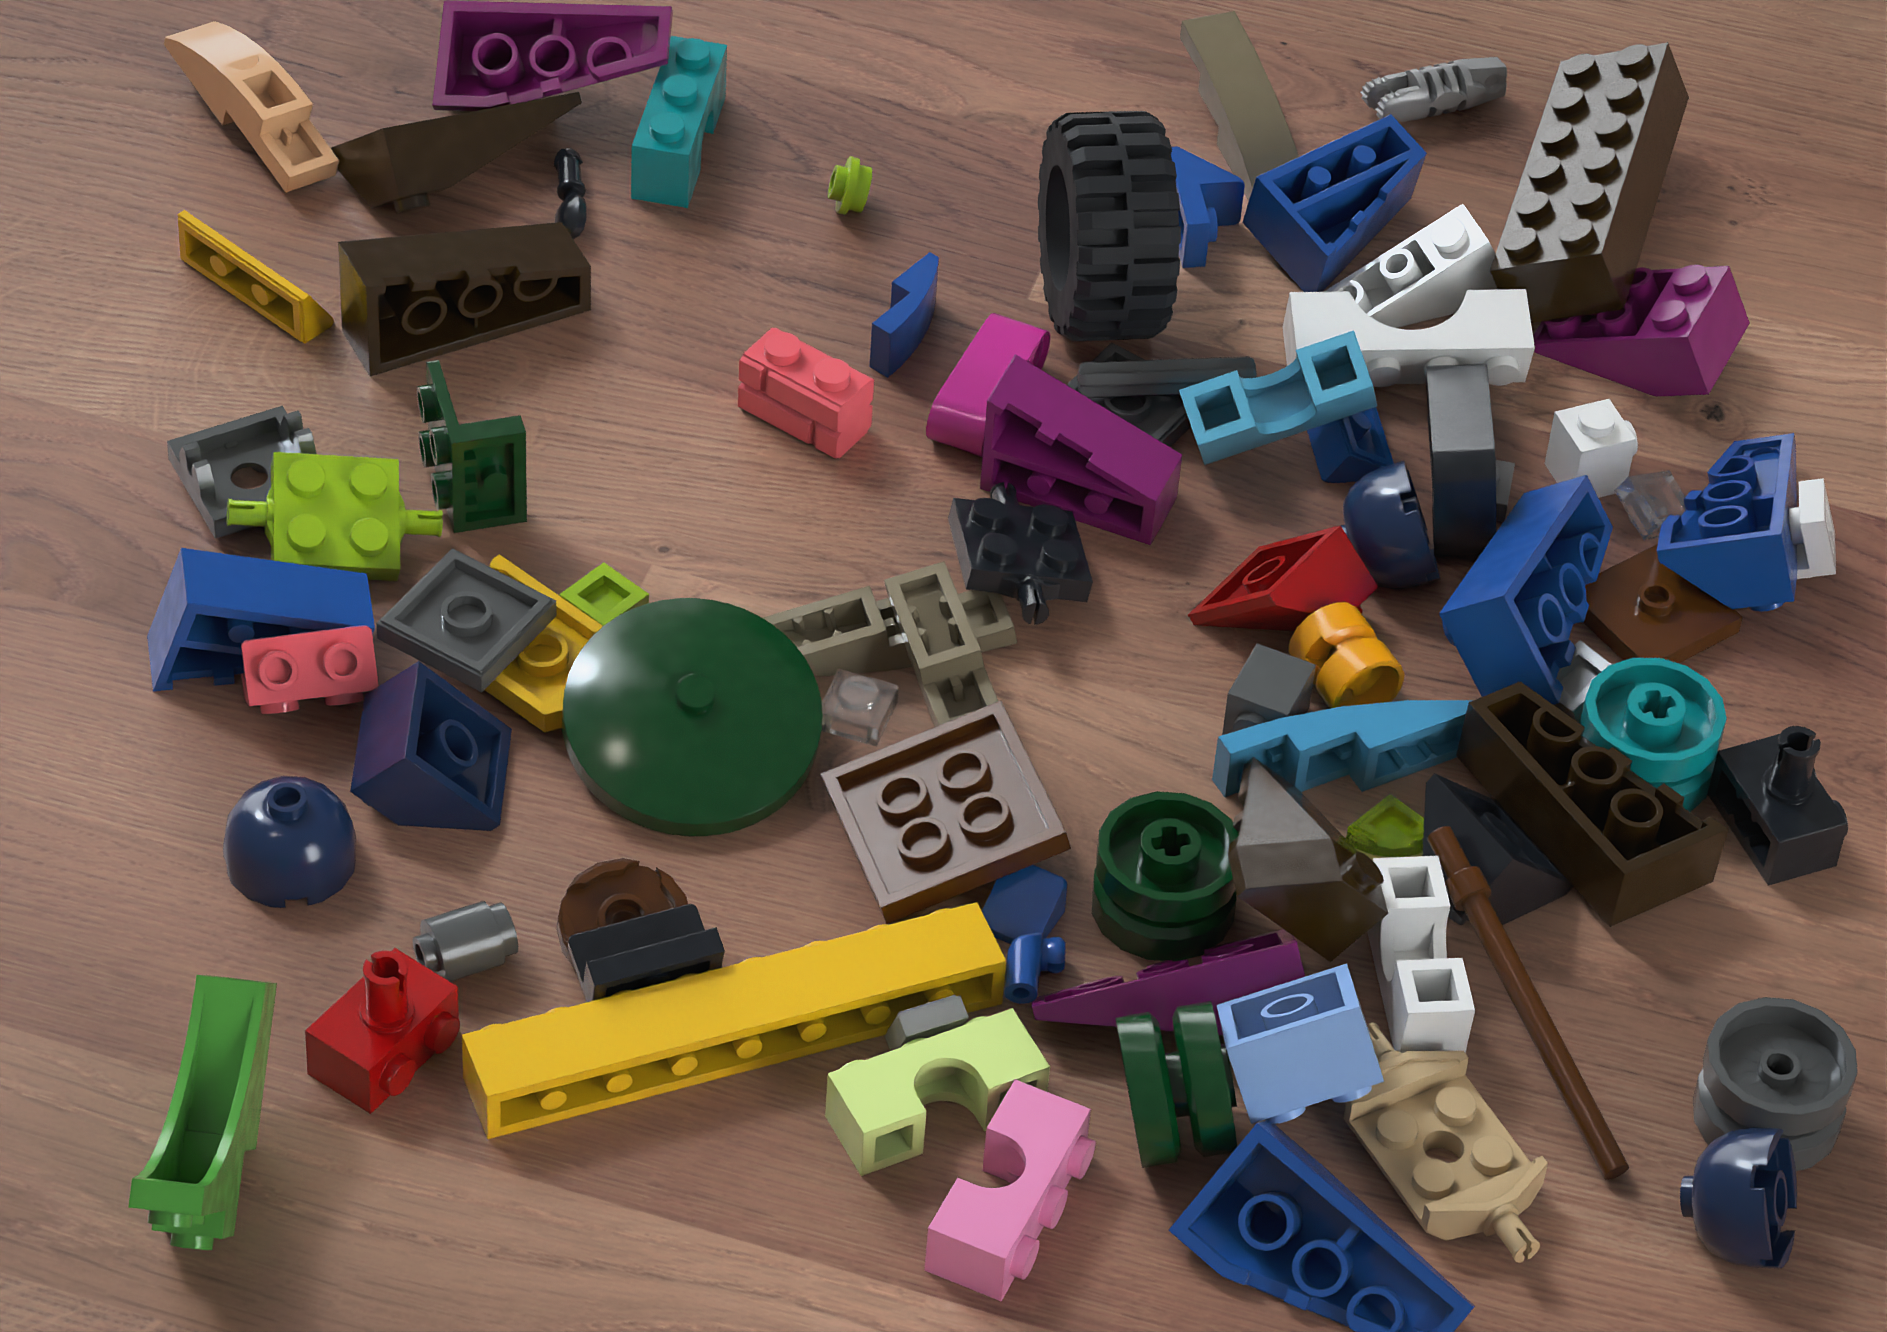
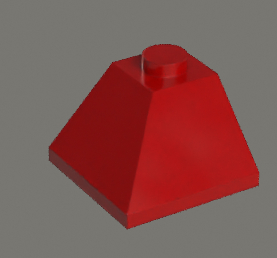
M1341 525L1259 546L1188 614V617L1193 625L1295 631L1310 614L1321 607L1333 603L1348 602L1355 606L1362 614L1363 609L1360 605L1378 588V585Z

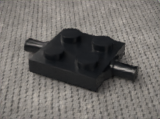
M1000 482L992 487L990 498H979L976 500L953 498L948 521L966 590L994 592L1016 598L1020 602L1024 621L1031 624L1032 618H1034L1035 625L1043 623L1049 616V608L1046 605L1047 600L1088 601L1093 580L1073 511L1062 510L1048 504H1041L1035 507L1020 505L1015 487L1008 483L1005 489L1004 482Z

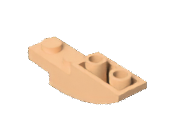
M216 21L165 37L164 46L222 125L232 122L236 123L285 192L336 175L339 159L309 120L313 103L284 68L262 47L239 31Z

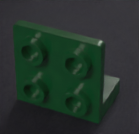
M439 360L427 361V385L417 386V400L421 420L423 423L428 422V430L419 431L418 440L424 468H435L436 473H431V487L436 509H447L454 533L527 522L526 430L521 415L458 424Z

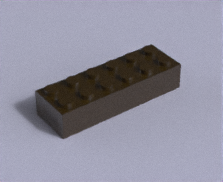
M1668 42L1650 46L1636 44L1626 47L1621 51L1599 55L1579 54L1560 62L1490 268V273L1498 290L1526 289L1531 323L1622 310L1625 307L1689 99Z

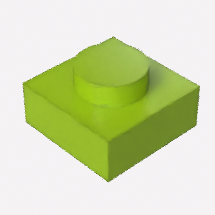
M604 562L559 594V596L603 626L617 616L649 603V593Z

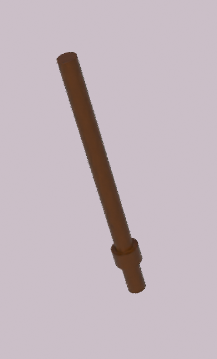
M1450 826L1434 830L1429 834L1427 840L1435 855L1439 856L1440 865L1448 878L1445 881L1447 893L1455 908L1459 911H1465L1604 1179L1610 1180L1624 1174L1629 1169V1165L1488 898L1492 894V890L1481 869L1478 866H1471Z

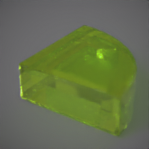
M1389 794L1348 826L1346 839L1354 848L1376 856L1406 857L1423 852L1424 818Z

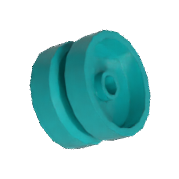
M1630 658L1607 666L1592 679L1585 697L1580 720L1581 725L1585 727L1583 737L1598 747L1608 750L1612 747L1632 760L1630 770L1649 784L1658 788L1665 783L1683 796L1682 807L1689 812L1706 799L1727 720L1723 698L1707 678L1686 665L1662 658Z

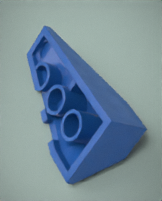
M1790 433L1734 441L1707 472L1709 484L1705 489L1691 490L1684 498L1685 512L1682 515H1669L1661 524L1657 546L1658 560L1661 564L1730 609L1749 607L1753 611H1770L1779 608L1785 602H1793L1795 599L1797 545H1794L1792 542L1789 524V508L1797 507L1795 435Z

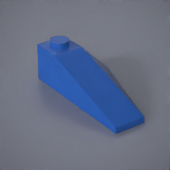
M1269 1121L1255 1124L1168 1230L1222 1277L1256 1288L1284 1300L1283 1302L1297 1308L1309 1310L1348 1326L1356 1332H1455L1475 1308V1305L1331 1172Z

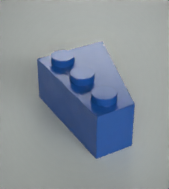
M1390 114L1257 176L1242 223L1304 292H1323L1411 199L1427 153L1394 116Z
M181 548L147 635L153 691L173 690V680L213 677L214 686L235 684L234 674L244 673L241 644L245 640L362 625L370 627L373 635L375 625L367 574Z

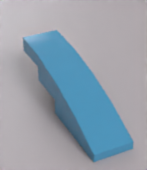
M1405 700L1341 706L1279 718L1218 736L1212 781L1224 797L1239 793L1244 764L1252 757H1255L1301 792L1347 775L1352 778L1361 792L1457 758L1456 753L1468 703L1473 700Z

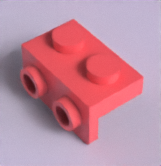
M366 625L245 640L241 644L244 673L241 674L244 699L249 707L260 705L261 714L300 709L299 700L324 697L325 705L329 706L364 701L363 692L372 691L379 686L372 630Z

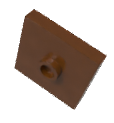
M1658 544L1598 574L1596 582L1585 585L1586 601L1589 607L1583 623L1623 661L1630 658H1662L1681 663L1739 633L1743 617L1735 609H1730L1661 564L1657 555Z

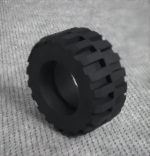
M1146 111L1065 113L1054 120L1046 132L1047 139L1043 142V159L1039 169L1038 242H1040L1041 252L1040 268L1044 279L1045 301L1049 305L1048 313L1051 321L1054 322V329L1072 342L1153 338L1167 328V323L1170 322L1173 315L1172 305L1176 302L1178 291L1176 283L1180 272L1179 244H1181V227L1179 226L1178 214L1180 203L1179 193H1177L1176 189L1177 174L1175 162H1172L1170 140L1165 136L1166 129L1158 118Z

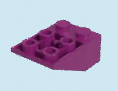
M1695 264L1683 268L1659 270L1640 267L1636 268L1624 309L1542 321L1533 334L1534 353L1655 397L1709 395L1750 322L1730 266L1704 267Z

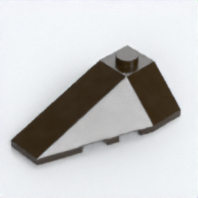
M1252 757L1245 763L1238 799L1244 806V809L1234 817L1233 827L1239 832V836L1229 844L1228 859L1237 897L1331 962L1389 914L1381 884L1384 882L1383 875L1372 859L1366 854L1357 851L1299 789L1255 757Z

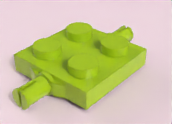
M274 452L271 461V488L267 494L266 501L232 500L228 498L226 521L227 526H263L271 545V560L366 573L368 580L397 581L400 573V545L404 534L441 537L443 512L442 510L405 509V503L399 492V459Z

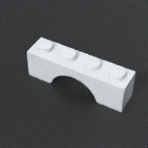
M1526 289L1467 290L1461 306L1453 316L1439 325L1418 330L1399 329L1373 319L1359 307L1349 291L1290 292L1283 322L1287 366L1296 359L1297 349L1354 330L1374 387H1388L1393 384H1426V366L1487 364L1488 379L1491 385L1502 386L1512 382H1525L1535 349Z

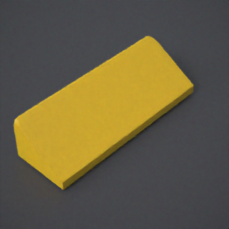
M183 210L178 214L181 260L304 344L333 326L334 318L310 295L187 211Z

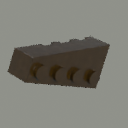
M562 222L338 242L342 332L369 376L591 310V265Z

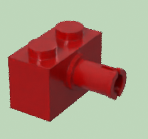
M396 948L391 951L383 950L373 953L371 955L372 962L366 959L363 964V977L305 1030L307 1074L369 1114L375 1111L390 1095L397 1096L402 1093L410 1084L415 1072L433 1054H441L452 1045L460 1029L458 986Z

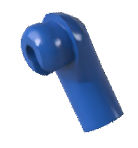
M1038 932L1020 935L1015 938L1009 946L1007 953L1005 997L1019 1004L1034 1001L1038 995L1041 971L1058 974L1065 969L1066 942L1060 937L1043 938V933Z

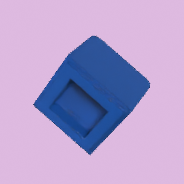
M1036 865L1028 866L997 879L982 909V913L994 937L1009 944L1020 935L1037 932L1043 933V938H1047L1065 912L1067 881L1063 877Z

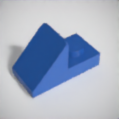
M1178 146L1172 147L1171 157L1176 167L1177 193H1179L1180 203L1178 214L1179 226L1181 227V244H1179L1182 268L1205 267L1208 243L1216 242L1218 226L1236 225L1241 220L1245 184L1238 176Z

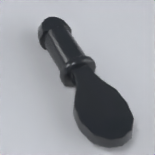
M563 148L558 151L554 160V167L558 172L559 182L557 195L563 201L556 211L555 223L562 222L571 237L575 239L580 236L586 223V202L583 198L586 188L584 183H582L580 168L583 161L579 153L574 149Z

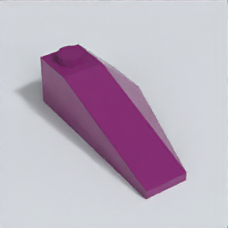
M444 0L432 106L434 110L442 111L484 110L537 100L666 65L669 59L673 17L672 6Z
M1282 929L1204 949L1205 955L1201 957L1203 964L1189 966L1188 960H1165L1148 965L1147 968L1136 972L1137 980L1124 983L1123 976H1112L1039 996L1032 1001V1009L1035 1020L1117 1027L1116 1017L1150 1012L1158 1020L1160 1030L1173 1031L1172 1017L1177 1007L1211 1001L1218 1034L1223 1035L1217 1009L1218 1004L1305 977L1296 939L1293 935Z

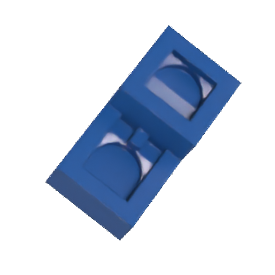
M931 252L892 281L890 309L872 322L869 367L887 378L899 369L913 354L923 340L933 318L937 294L939 257Z

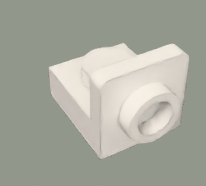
M1824 478L1799 481V507L1789 508L1792 542L1794 545H1797V579L1836 574L1835 530Z

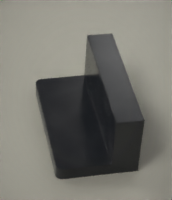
M687 904L571 935L568 940V950L586 1002L610 997L624 990H637L672 981L686 974H699L722 967L725 953L717 927L705 930L698 909L694 904Z

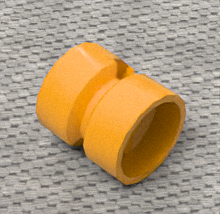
M1348 602L1333 603L1321 607L1310 614L1296 628L1290 639L1288 651L1291 656L1316 664L1313 684L1316 685L1319 695L1330 709L1341 706L1392 702L1403 686L1405 673L1401 664L1387 646L1377 639L1373 628L1360 611Z

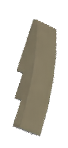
M1235 11L1183 20L1180 39L1200 72L1198 92L1219 127L1217 146L1232 173L1243 180L1245 184L1244 194L1249 201L1257 176L1299 157L1294 140L1259 56Z
M945 561L885 579L886 591L934 727L998 702L984 667L981 648Z
M870 586L763 617V619L783 632L797 646L807 660L814 676L879 672L913 667L889 598L875 601ZM976 590L958 594L981 652L1017 643L1015 627L1001 594Z

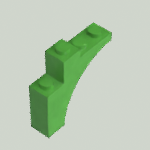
M196 975L188 1031L169 1111L157 1145L148 1163L137 1176L132 1178L128 1206L129 1208L149 1210L147 1223L152 1224L153 1231L171 1233V1246L213 1250L214 1238L224 1239L234 1236L245 1151L255 1150L257 1146L277 983L212 975Z

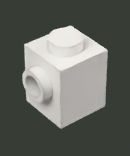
M1610 399L1555 411L1545 465L1557 483L1587 475L1598 498L1624 492L1627 486L1632 457L1636 454L1638 448L1635 430L1629 421L1623 420Z

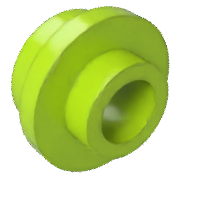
M849 156L845 167L835 165L827 197L836 201V213L846 215L849 210L861 213L864 209L872 180V167L860 165L859 158Z

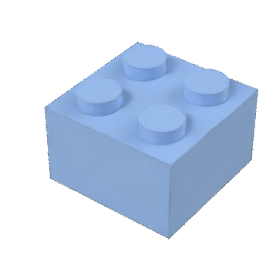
M1347 963L1217 1005L1225 1047L1251 1124L1265 1119L1271 1124L1287 1122L1303 1114L1306 1106L1331 1098L1332 1101L1337 1103L1353 1101L1368 1094L1372 1089V1085L1384 1082Z

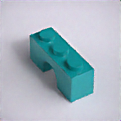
M671 36L668 64L662 65L659 68L632 143L631 199L688 208L701 171V150L704 132L714 133L726 98L727 45L707 42L697 38Z

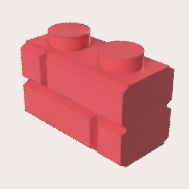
M776 327L771 328L745 351L739 360V381H741V384L738 387V407L797 439L814 445L816 449L835 459H840L868 432L872 425L873 406L870 403L873 400L874 379L853 369L846 362L833 358L800 341L791 333L783 332Z

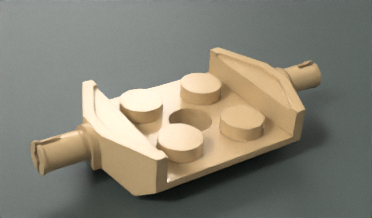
M1369 1023V1033L1384 1082L1372 1085L1371 1091L1365 1096L1346 1102L1343 1117L1345 1122L1426 1233L1445 1241L1484 1232L1486 1237L1496 1233L1512 1254L1515 1262H1523L1524 1255L1527 1260L1532 1258L1538 1252L1540 1243L1532 1236L1518 1215L1531 1205L1541 1189L1548 1162L1543 1156L1537 1157L1530 1162L1465 1075L1469 1057L1464 1051H1406L1401 1053L1400 1051H1395L1376 1023ZM1431 1148H1445L1452 1151L1458 1157V1160L1446 1163L1439 1159H1431L1426 1155L1425 1151Z

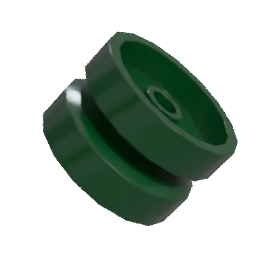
M1156 791L1132 797L1110 811L1099 829L1096 868L1094 870L1091 913L1101 933L1121 950L1146 960L1178 961L1204 955V949L1221 943L1234 922L1237 893L1228 859L1229 844L1239 836V832L1233 827L1232 819L1208 801L1186 793Z
M1208 1001L1176 1008L1172 1017L1177 1051L1167 1053L1164 1052L1159 1022L1150 1012L1116 1017L1142 1168L1177 1162L1181 1152V1144L1176 1118L1184 1116L1189 1117L1194 1147L1203 1157L1232 1153L1237 1147L1232 1107H1237L1229 1056L1225 1043L1220 1044L1212 1002Z

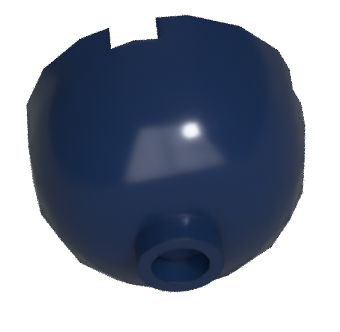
M1405 461L1381 467L1362 476L1349 489L1343 502L1344 525H1341L1376 584L1392 589H1404L1440 580L1433 548L1430 549L1428 545L1430 544L1426 531L1428 529Z
M280 776L261 781L247 790L228 814L223 843V857L227 864V874L231 884L247 899L268 907L286 908L285 899L298 900L307 897V905L309 906L321 903L342 890L354 873L356 833L345 803L320 782L297 776Z
M1780 1128L1735 1130L1714 1139L1698 1157L1694 1176H1684L1680 1187L1682 1215L1693 1218L1699 1239L1711 1253L1732 1264L1753 1268L1782 1269L1789 1260L1795 1230L1781 1232V1227L1785 1222L1787 1209H1797V1180L1792 1145L1789 1138H1780L1783 1130Z

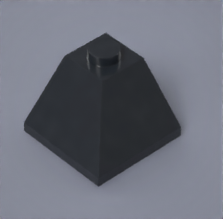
M1435 773L1426 782L1422 856H1436L1427 837L1440 827L1450 826L1471 866H1478L1492 890V894L1488 899L1502 925L1567 895L1574 887L1496 800ZM1442 869L1444 881H1446L1448 878ZM1448 895L1450 902L1448 917L1459 925H1464L1467 920L1470 921L1465 911H1459L1455 908Z

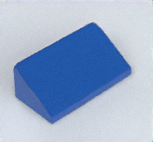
M1376 407L1307 430L1319 473L1324 482H1357L1362 476L1372 471L1394 464Z

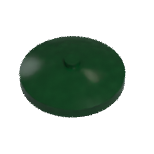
M675 598L660 600L631 609L608 622L589 639L579 652L568 674L563 699L562 731L570 761L586 787L609 809L639 826L657 832L689 837L713 836L738 831L754 825L779 810L795 795L810 773L817 755L822 731V700L817 681L807 660L797 646L773 624L746 609L729 603L700 598Z

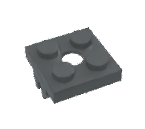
M283 406L167 441L168 459L215 539L254 527L245 525L227 526L228 498L232 500L265 502L271 488V461L274 452L317 454L310 428L303 429L302 416L299 410L287 414ZM251 467L260 473H266L268 476L267 481L262 486L254 489L240 488L232 482L231 478L236 471Z

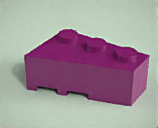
M1015 354L987 399L980 489L990 492L992 487L1000 482H1004L1006 489L1007 484L1011 483L1016 489L1018 502L1033 507L1048 504L1062 510L1073 511L1075 521L1148 545L1152 544L1177 499L1182 454Z

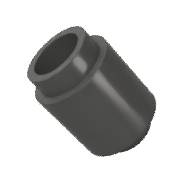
M480 901L424 919L420 923L421 935L413 937V949L417 962L450 982L504 965L505 957L518 952L516 930L512 918L502 902L489 906L485 901Z

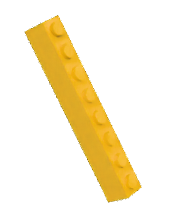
M977 902L952 909H939L929 915L890 925H877L866 931L827 941H814L789 951L765 957L748 958L738 964L699 974H686L672 981L637 990L620 991L610 997L571 1007H558L540 1015L505 1024H491L480 1030L462 1034L463 1079L487 1139H492L886 1035L899 1012L952 995H956V997L961 996L967 1013L1000 1005L1003 1002L1006 959Z

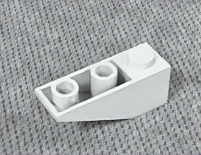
M1462 204L1324 292L1349 291L1359 307L1370 317L1385 325L1398 328L1455 314L1461 306L1467 290H1496L1497 287L1490 273L1496 253L1471 214Z

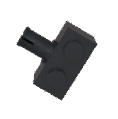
M1790 726L1783 729L1780 734L1719 750L1707 793L1768 886L1837 866L1843 840L1848 832V821L1843 807L1838 801L1831 799L1816 777L1814 763L1820 751L1821 742L1820 739L1813 740L1816 737V733L1806 727Z

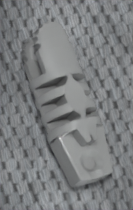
M1498 57L1459 59L1450 61L1448 64L1444 62L1433 67L1430 65L1421 67L1419 70L1411 69L1405 72L1386 75L1382 78L1372 79L1370 82H1366L1365 86H1362L1363 90L1360 93L1362 94L1361 98L1368 107H1372L1378 112L1376 115L1379 119L1392 114L1399 123L1418 120L1427 116L1432 117L1442 113L1447 114L1456 110L1469 109L1505 96L1507 67Z

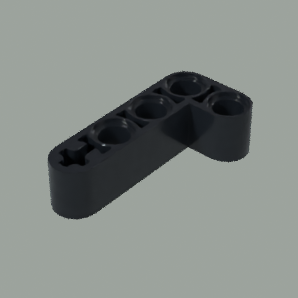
M1487 364L1426 366L1434 556L1480 555L1496 533V457Z

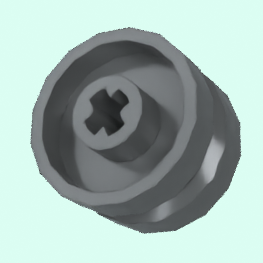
M1770 997L1738 1003L1717 1019L1708 1037L1703 1056V1068L1698 1076L1693 1095L1694 1122L1708 1145L1714 1139L1730 1131L1749 1128H1780L1783 1130L1780 1138H1789L1792 1145L1796 1171L1811 1168L1831 1153L1841 1132L1846 1115V1105L1852 1094L1858 1073L1856 1049L1839 1024L1823 1011L1794 999Z

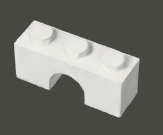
M1439 856L1373 858V862L1378 866L1384 878L1381 887L1389 914L1367 932L1393 1048L1401 1053L1406 1051L1466 1052L1475 1008L1463 958H1447L1446 927L1450 902Z

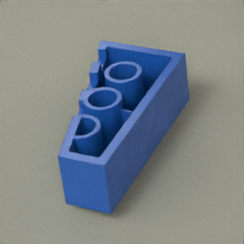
M1587 475L1523 493L1439 613L1446 638L1452 645L1456 646L1482 697L1517 682H1522L1551 704H1558L1564 687L1556 678L1560 668L1571 665L1576 647L1569 640L1573 624L1584 622L1589 607L1586 601L1585 585L1597 581L1613 529Z

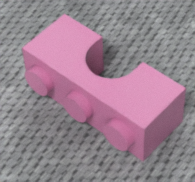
M1015 1079L986 1128L982 1170L1008 1181L1010 1185L1000 1188H985L957 1178L928 1227L924 1271L999 1301H1002L1015 1277L1022 1280L1026 1279L1039 1250L1040 1243L1037 1237L1044 1226L1053 1229L1057 1225L1067 1201L1068 1191L1065 1189L1071 1177L1082 1179L1091 1163L1096 1145L1095 1140L1088 1138L1091 1109Z

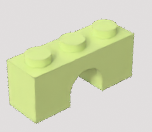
M1011 1008L988 1017L980 1016L973 1018L963 1026L929 1038L911 1040L901 1048L867 1060L851 1061L839 1070L828 1073L825 1117L859 1174L863 1176L923 1154L927 1112L924 1105L936 1101H951L961 1104L974 1114L983 1130L986 1131L988 1124L1015 1079L1046 1092L1048 1091L1050 1065L1014 1009Z

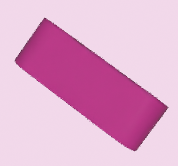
M991 313L938 392L927 420V438L982 457L987 399L1015 354L1039 369H1043L1050 347V332L996 313Z

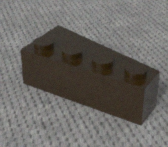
M1517 682L1468 703L1456 756L1610 927L1714 881L1729 830L1727 827L1711 816L1704 821L1697 818L1682 807L1683 796L1665 783L1658 788L1649 784L1630 770L1631 759L1614 747L1608 750L1598 747L1583 737L1585 729L1583 725L1522 682Z

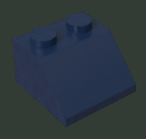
M418 661L365 695L350 792L399 826L492 831L500 826L512 729Z

